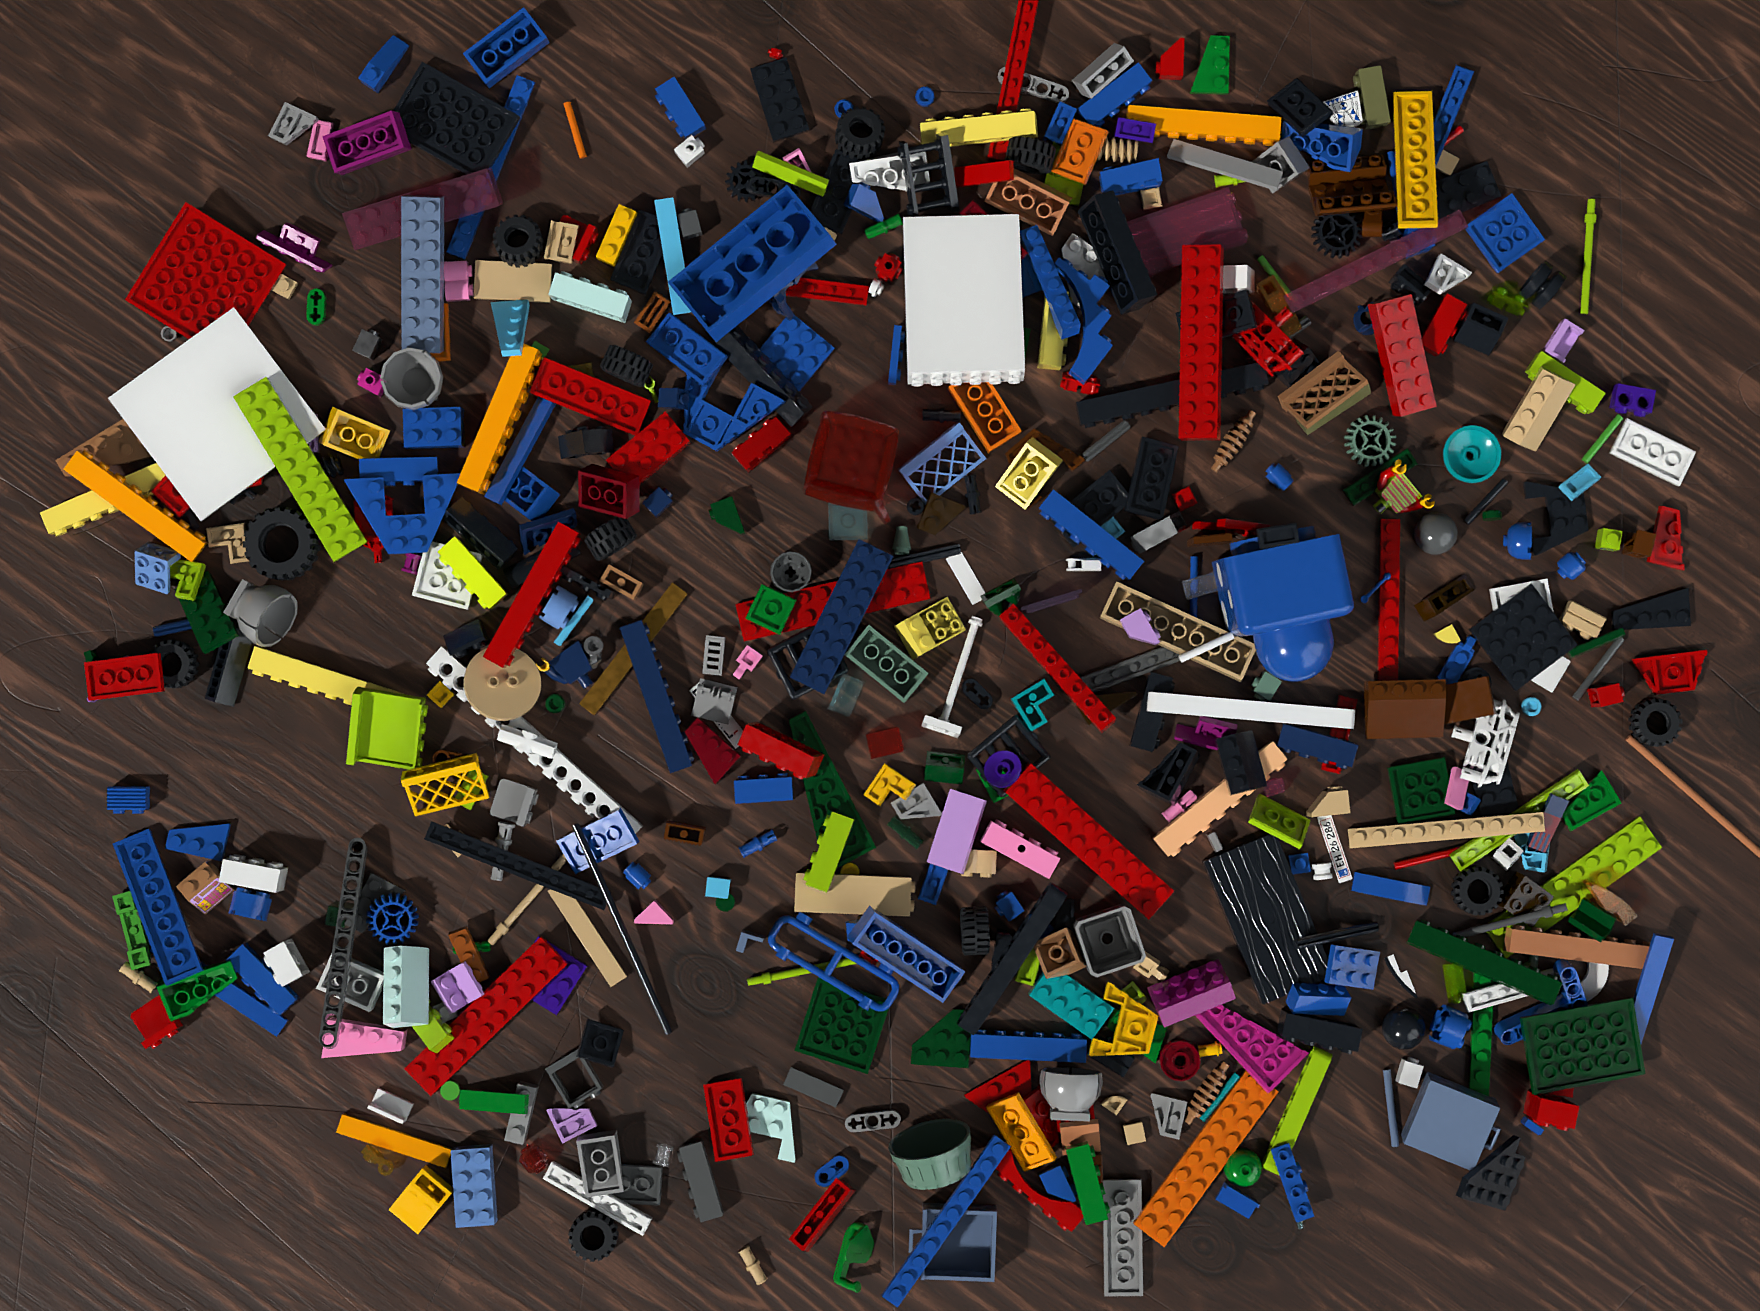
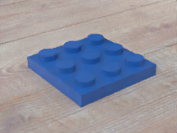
M1512 193L1464 227L1496 273L1502 271L1545 240Z
M793 315L790 321L785 318L760 348L763 354L768 356L776 368L781 370L783 375L790 383L794 384L799 392L835 349L795 315Z

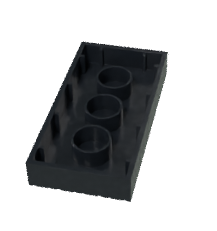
M1266 833L1202 860L1260 1003L1264 1005L1288 995L1293 983L1314 984L1325 979L1328 958L1322 944L1301 949L1294 948V939L1315 935L1317 931L1277 837Z

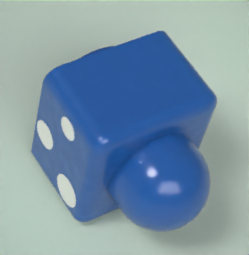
M1314 526L1298 528L1299 543L1259 549L1257 537L1230 543L1232 556L1212 562L1226 631L1238 637L1253 635L1256 653L1262 666L1273 676L1285 681L1298 682L1310 679L1326 667L1334 647L1330 619L1345 616L1354 609L1340 534L1317 538Z

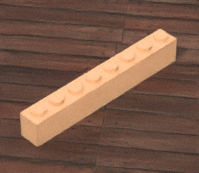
M1270 741L1258 751L1267 781L1271 777L1269 775L1274 770L1278 772L1286 765L1284 762L1287 758L1273 741ZM1223 779L1185 810L1184 813L1180 814L1153 836L1152 839L1166 856H1175L1182 850L1180 847L1184 843L1190 844L1197 838L1195 834L1200 830L1202 832L1206 831L1211 826V821L1215 818L1217 820L1222 818L1226 814L1225 810L1230 806L1234 808L1241 802L1240 798L1244 794L1248 796L1255 790L1230 796L1226 780Z

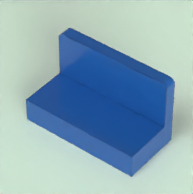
M1059 101L1042 140L1046 142L1048 139L1062 145L1077 109Z
M1226 1182L1223 1183L1215 1197L1217 1201L1248 1219L1254 1209L1260 1206L1258 1201Z

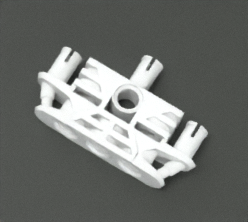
M1504 698L1502 702L1493 699L1495 711L1498 713L1476 718L1473 731L1455 725L1451 737L1469 742L1463 766L1468 764L1470 768L1476 766V770L1481 772L1463 767L1460 779L1478 783V787L1491 782H1496V785L1500 784L1520 713L1517 712L1515 714L1506 704ZM1505 714L1509 715L1513 720L1510 721L1505 719ZM1498 721V722H1497L1496 729L1493 730V729H1494L1495 722ZM1476 736L1483 737L1485 743H1479L1476 740ZM1490 738H1492L1491 747H1487ZM1488 755L1486 765H1484L1485 757ZM1492 771L1496 773V776H1487V773Z

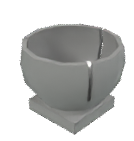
M409 347L394 352L383 364L380 379L383 380L381 384L386 397L397 407L416 410L429 406L433 401H438V395L441 393L443 374L439 362L428 351Z
M242 579L223 613L237 619L239 629L252 643L261 647H269L281 640L280 637L284 638L292 627L297 615V600L290 592L279 586H258Z
M1069 1067L1042 1069L1040 1087L1042 1095L1051 1106L1050 1119L1090 1122L1089 1108L1100 1096L1103 1084L1102 1073L1096 1070L1072 1068V1074L1070 1075Z

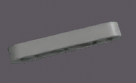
M1005 67L1001 68L998 72V81L1001 84L1003 82L1001 74H1004ZM1028 73L1024 74V77L1029 80L1030 84L1025 88L1022 87V92L1057 104L1059 101L1063 103L1067 101L1069 91L1065 86ZM1045 84L1048 90L1046 93L1041 94L1037 91V86ZM1051 86L1055 87L1053 89L1054 92L1063 90V94L1066 96L1058 99L1057 94L1052 93V97L1048 95L1051 91Z

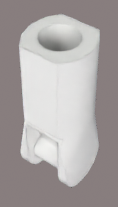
M1101 558L1066 559L1068 561L1066 571H1101ZM1076 561H1081V568H1076Z

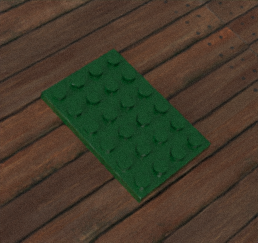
M1632 997L1520 1017L1531 1090L1534 1095L1646 1074Z

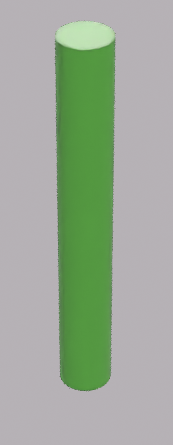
M1263 255L1260 256L1257 261L1290 304H1294L1297 301L1296 297Z
M1619 414L1615 416L1583 456L1582 461L1587 464L1621 423L1623 420L1622 416Z

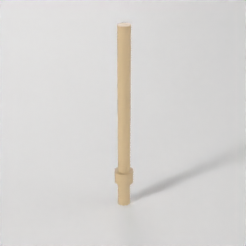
M564 854L551 867L552 869L558 871L565 864L567 859ZM536 884L506 920L500 922L496 927L497 930L487 940L491 945H494L502 935H505L510 930L511 924L544 886Z

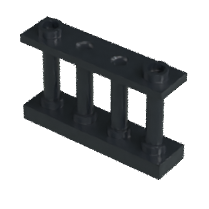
M938 133L934 142L908 147V143L899 141L900 147L897 148L903 164L909 202L906 205L908 215L919 217L918 212L944 206L951 212L960 211L948 134ZM931 150L939 152V159L937 161L911 166L909 155ZM934 169L941 170L942 178L940 180L914 185L912 174ZM941 187L944 189L945 196L943 199L917 204L915 193Z

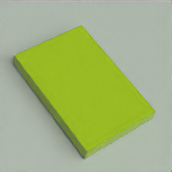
M1259 793L1248 823L1300 849L1303 845L1310 819Z

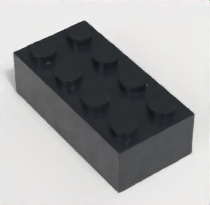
M1281 1009L1277 1032L1284 1040L1295 1042L1296 1039H1299L1303 1044L1310 1046L1318 1043L1322 1048L1329 1050L1337 1047L1341 1052L1352 1054V1051L1358 1052L1363 1031L1362 1028L1355 1024L1307 1014H1292L1291 1011Z

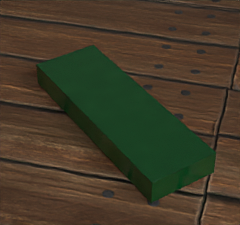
M1619 628L1573 648L1567 653L1570 660L1625 636L1624 629Z

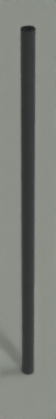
M579 823L572 825L575 835L664 1033L668 1035L672 1033V1029Z

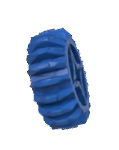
M391 892L388 894L389 898L382 894V901L377 898L374 899L376 905L370 904L369 908L372 911H367V916L370 918L366 919V923L371 924L368 926V930H374L372 933L373 937L379 934L378 941L386 938V944L389 943V939H393V944L397 943L398 938L401 942H404L403 936L405 935L407 938H410L411 935L408 931L415 933L416 929L413 926H418V921L414 920L419 918V914L414 913L417 911V907L412 906V900L406 902V895L399 899L400 893H396L395 898L392 897ZM388 905H398L400 907H398L397 909H390L388 908ZM381 910L385 919L379 926L376 917ZM406 911L408 913L409 919L406 926L404 927L402 925L400 918ZM395 915L396 921H389V916ZM390 927H393L399 931L388 932L385 930H387Z

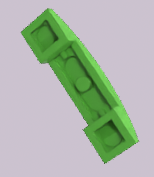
M128 891L112 896L116 913L120 916L129 950L127 955L131 970L151 965L147 935L137 915L138 911L131 892Z

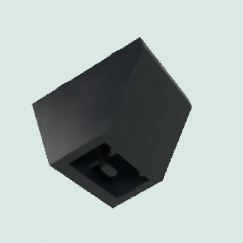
M1472 303L1468 306L1467 313L1453 341L1489 356L1505 328L1508 317Z
M1296 338L1292 342L1304 354L1290 366L1292 370L1285 369L1280 372H1274L1275 376L1288 388L1321 364L1311 349ZM1275 361L1269 367H1274L1279 363Z
M480 619L443 635L449 655L456 658H462L470 654L469 650L473 648L474 650L487 646L486 642L490 641Z

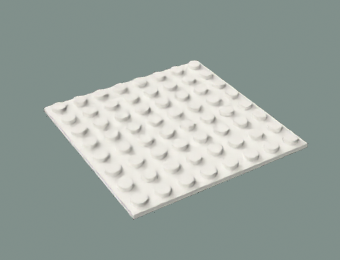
M234 307L108 398L200 521H203L275 468L274 463L233 396L261 379L268 377L307 443L326 430Z

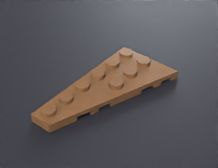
M122 419L55 461L64 476L70 477L72 475L63 469L77 450L83 451L85 449L94 455L93 459L98 462L102 461L109 467L147 459L152 456L125 420Z

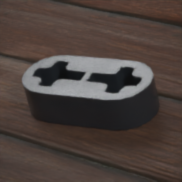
M967 679L963 682L962 691L980 709L991 707L993 703L992 696L976 680ZM966 683H975L974 689L977 693L967 692ZM978 694L982 697L988 696L989 699L987 701L989 704L987 706L979 704L981 700L977 697Z

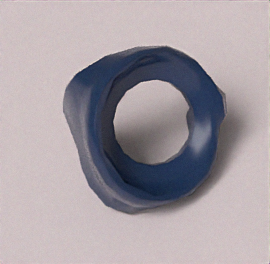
M1358 305V311L1353 316L1354 326L1362 335H1373L1372 324H1363L1360 320L1364 312H1369L1368 306Z

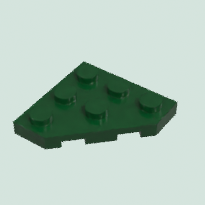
M952 1009L912 1044L911 1064L968 1068L971 1034L957 1025V1021L965 1009Z

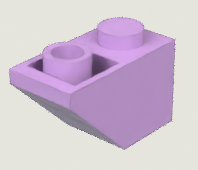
M1140 608L1120 619V623L1129 638L1153 645L1159 644L1160 641L1158 639L1161 636L1157 629H1152L1149 624L1151 618L1146 610L1143 612Z

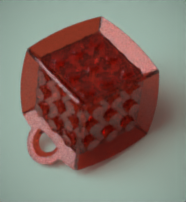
M833 411L822 412L820 415V425L810 453L802 492L807 496L835 505L876 512L885 525L891 522L882 500L894 464L899 435L898 428L856 415Z

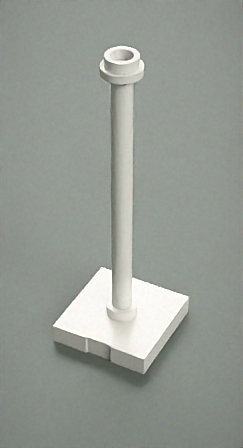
M974 616L968 621L971 626L941 717L936 719L925 715L921 725L922 727L958 738L962 727L949 723L948 718L977 629L983 625L982 619Z

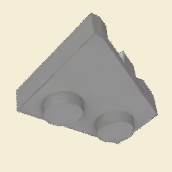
M1151 1093L1160 1135L1179 1140L1188 1101Z

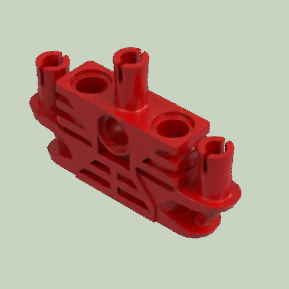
M1252 302L1258 327L1232 335L1231 337L1271 377L1274 376V372H1280L1285 369L1292 370L1290 366L1304 353L1280 327L1293 314L1284 307L1271 320ZM1268 328H1272L1269 333H1265ZM1259 335L1264 338L1262 341L1258 338ZM1271 347L1276 350L1275 353L1270 350ZM1275 361L1279 363L1274 367H1269Z

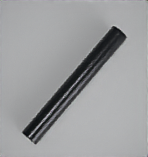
M1502 478L1463 521L1470 525L1508 482Z

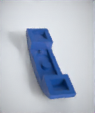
M1354 872L1351 891L1427 906L1430 887Z

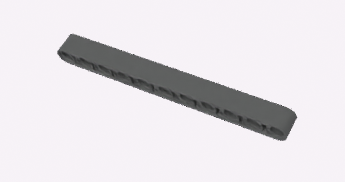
M361 838L352 839L348 845L319 1033V1042L326 1049L335 1048L340 1035L367 857V846ZM356 844L363 845V849L360 852L353 851V847ZM357 862L360 864V868L357 871L350 870L352 863ZM351 881L357 882V887L354 890L347 889V885ZM348 900L354 901V907L351 909L344 908V904ZM345 919L351 920L349 928L341 927ZM341 939H348L349 943L346 947L338 946ZM338 958H345L346 962L342 967L336 966L335 962ZM335 977H342L343 982L339 986H334L333 979ZM338 996L340 998L339 1003L334 1006L330 1005L331 997ZM331 1015L336 1016V1023L328 1025L327 1018ZM333 1035V1042L328 1045L324 1044V1037Z

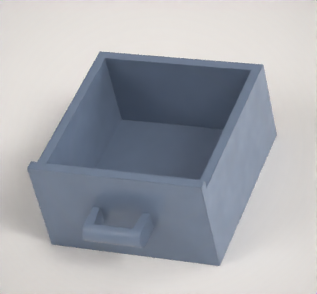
M1427 1072L1402 1130L1403 1143L1465 1169L1472 1170L1477 1165L1483 1148L1492 1150L1501 1130L1493 1125L1500 1106L1494 1097H1489ZM1492 1129L1495 1132L1490 1144H1487L1486 1141Z
M923 1203L922 1229H909V1253L914 1249L913 1234L921 1233L922 1238L946 1203ZM970 1204L920 1275L921 1280L994 1282L997 1227L996 1205Z

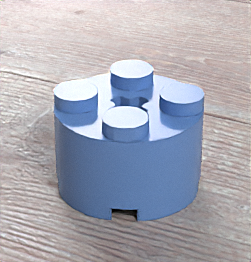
M557 585L556 590H558V593L553 592L542 611L545 615L540 614L538 618L556 629H564L569 621L567 616L569 611L574 612L579 601L576 600V595Z

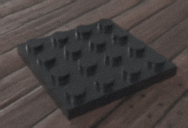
M1532 583L1469 629L1514 691H1517L1577 646V643Z

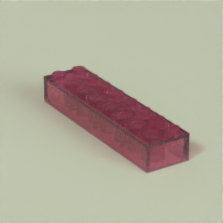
M491 167L406 193L407 195L444 196V223L503 205ZM403 195L342 213L354 250L401 236V196Z

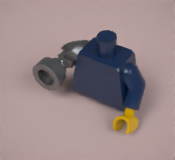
M591 636L585 640L584 647L580 641H577L550 660L549 663L545 658H541L545 662L544 665L539 666L536 663V666L540 671H544L552 680L571 685L578 681L583 689H586L593 684L587 674L596 668L602 659L603 641L599 637Z

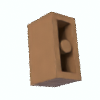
M608 565L600 579V582L633 600H636L644 586V583L611 565Z

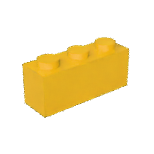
M618 204L597 252L596 258L598 261L612 267L616 266L636 219V211Z

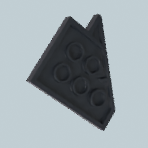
M1513 1135L1464 1175L1456 1196L1505 1211L1510 1203V1197L1517 1185V1179L1526 1158L1516 1153L1521 1138Z

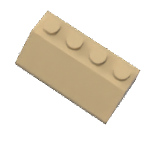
M1541 366L1504 428L1502 435L1523 447L1537 451L1576 384Z

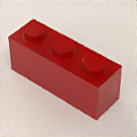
M1448 293L1443 296L1421 335L1424 351L1435 357L1445 352L1448 347L1446 342L1449 336L1452 338L1458 329L1456 327L1458 320L1462 321L1467 313L1465 310L1466 303Z

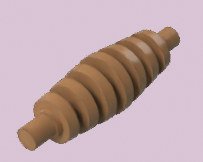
M1249 410L1246 416H1241L1238 419L1241 424L1236 422L1233 425L1237 430L1230 428L1228 431L1233 436L1225 434L1224 439L1228 443L1223 440L1221 441L1220 445L1224 449L1218 447L1217 452L1220 455H1214L1215 463L1211 470L1217 473L1221 466H1227L1228 462L1226 459L1232 460L1234 458L1230 453L1236 455L1239 452L1235 446L1239 449L1243 447L1240 441H1246L1247 438L1243 433L1249 435L1250 430L1247 427H1253L1252 420L1256 415L1255 412Z
M1224 1061L1219 1068L1212 1070L1215 1073L1214 1076L1208 1074L1207 1078L1210 1079V1082L1202 1081V1084L1206 1086L1205 1089L1198 1086L1197 1089L1202 1094L1194 1093L1193 1096L1198 1100L1194 1101L1191 1099L1190 1103L1193 1107H1187L1186 1110L1189 1112L1184 1119L1189 1125H1191L1196 1117L1200 1118L1202 1116L1199 1113L1200 1110L1202 1112L1207 1110L1203 1107L1204 1104L1210 1107L1212 1103L1207 1100L1208 1098L1214 1101L1217 1098L1211 1093L1214 1091L1219 1094L1220 1090L1216 1086L1222 1087L1221 1078L1224 1080L1227 1078L1225 1072L1229 1065Z

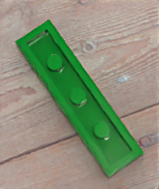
M460 1090L459 1109L528 1114L529 1094Z

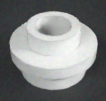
M874 279L868 292L873 297L881 295L885 286L882 284V279Z

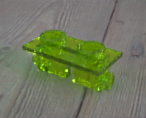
M1492 286L1494 294H1489L1487 301L1490 302L1489 304L1500 309L1507 303L1508 306L1505 311L1516 316H1523L1525 312L1523 306L1528 308V302L1524 297L1518 294L1513 296L1508 293L1507 289L1500 286L1498 288Z
M1455 964L1442 965L1448 1003H1462L1461 1001H1464L1462 993L1466 992L1463 968Z

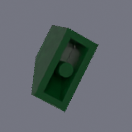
M732 496L710 504L712 509H709L712 520L716 519L718 524L741 535L746 534Z

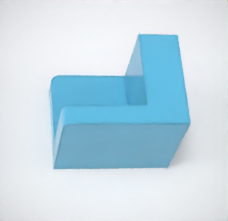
M708 876L705 896L727 899L731 879Z

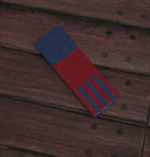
M1552 793L1549 794L1541 811L1544 815L1545 831L1531 833L1526 844L1528 847L1546 852L1569 800Z

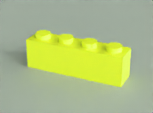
M454 536L438 551L441 555L439 557L440 561L445 566L449 564L452 567V574L458 580L462 578L466 583L464 587L470 594L475 593L479 597L477 601L484 609L488 607L492 610L508 595L504 588L457 537Z

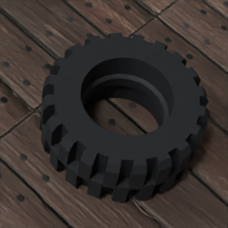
M282 506L264 509L263 513L255 515L254 521L250 520L248 531H244L243 536H246V540L243 541V547L246 548L245 557L249 559V564L252 568H255L259 574L267 578L282 581L293 580L295 577L305 575V571H310L313 567V562H316L318 559L317 552L321 549L318 542L320 539L307 517L298 510ZM277 526H288L298 536L299 545L297 552L288 561H275L269 557L266 551V538L269 532Z

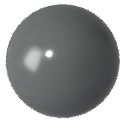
M1441 512L1425 514L1417 521L1414 528V539L1417 546L1422 551L1431 555H1439L1449 551L1457 540L1458 532L1455 522L1451 517Z

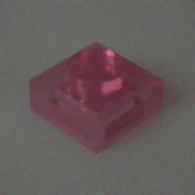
M1272 778L1267 781V786L1264 787L1266 797L1285 792V784L1282 778Z

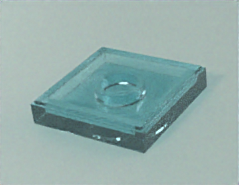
M867 501L828 502L829 541L868 540Z

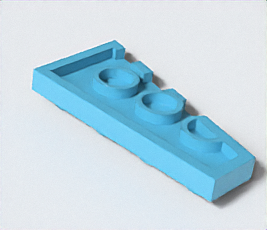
M529 301L491 302L502 357L522 355L530 307Z

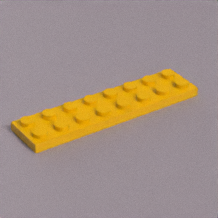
M1432 91L1393 92L1398 228H1437L1438 212Z

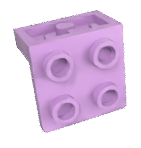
M465 961L431 981L449 1014L454 1013L484 995L481 984L477 982L471 967Z

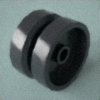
M1546 260L1536 268L1518 292L1525 299L1530 298L1537 292L1531 304L1539 310L1555 296L1567 278L1560 271L1554 272L1549 277L1553 270V265Z

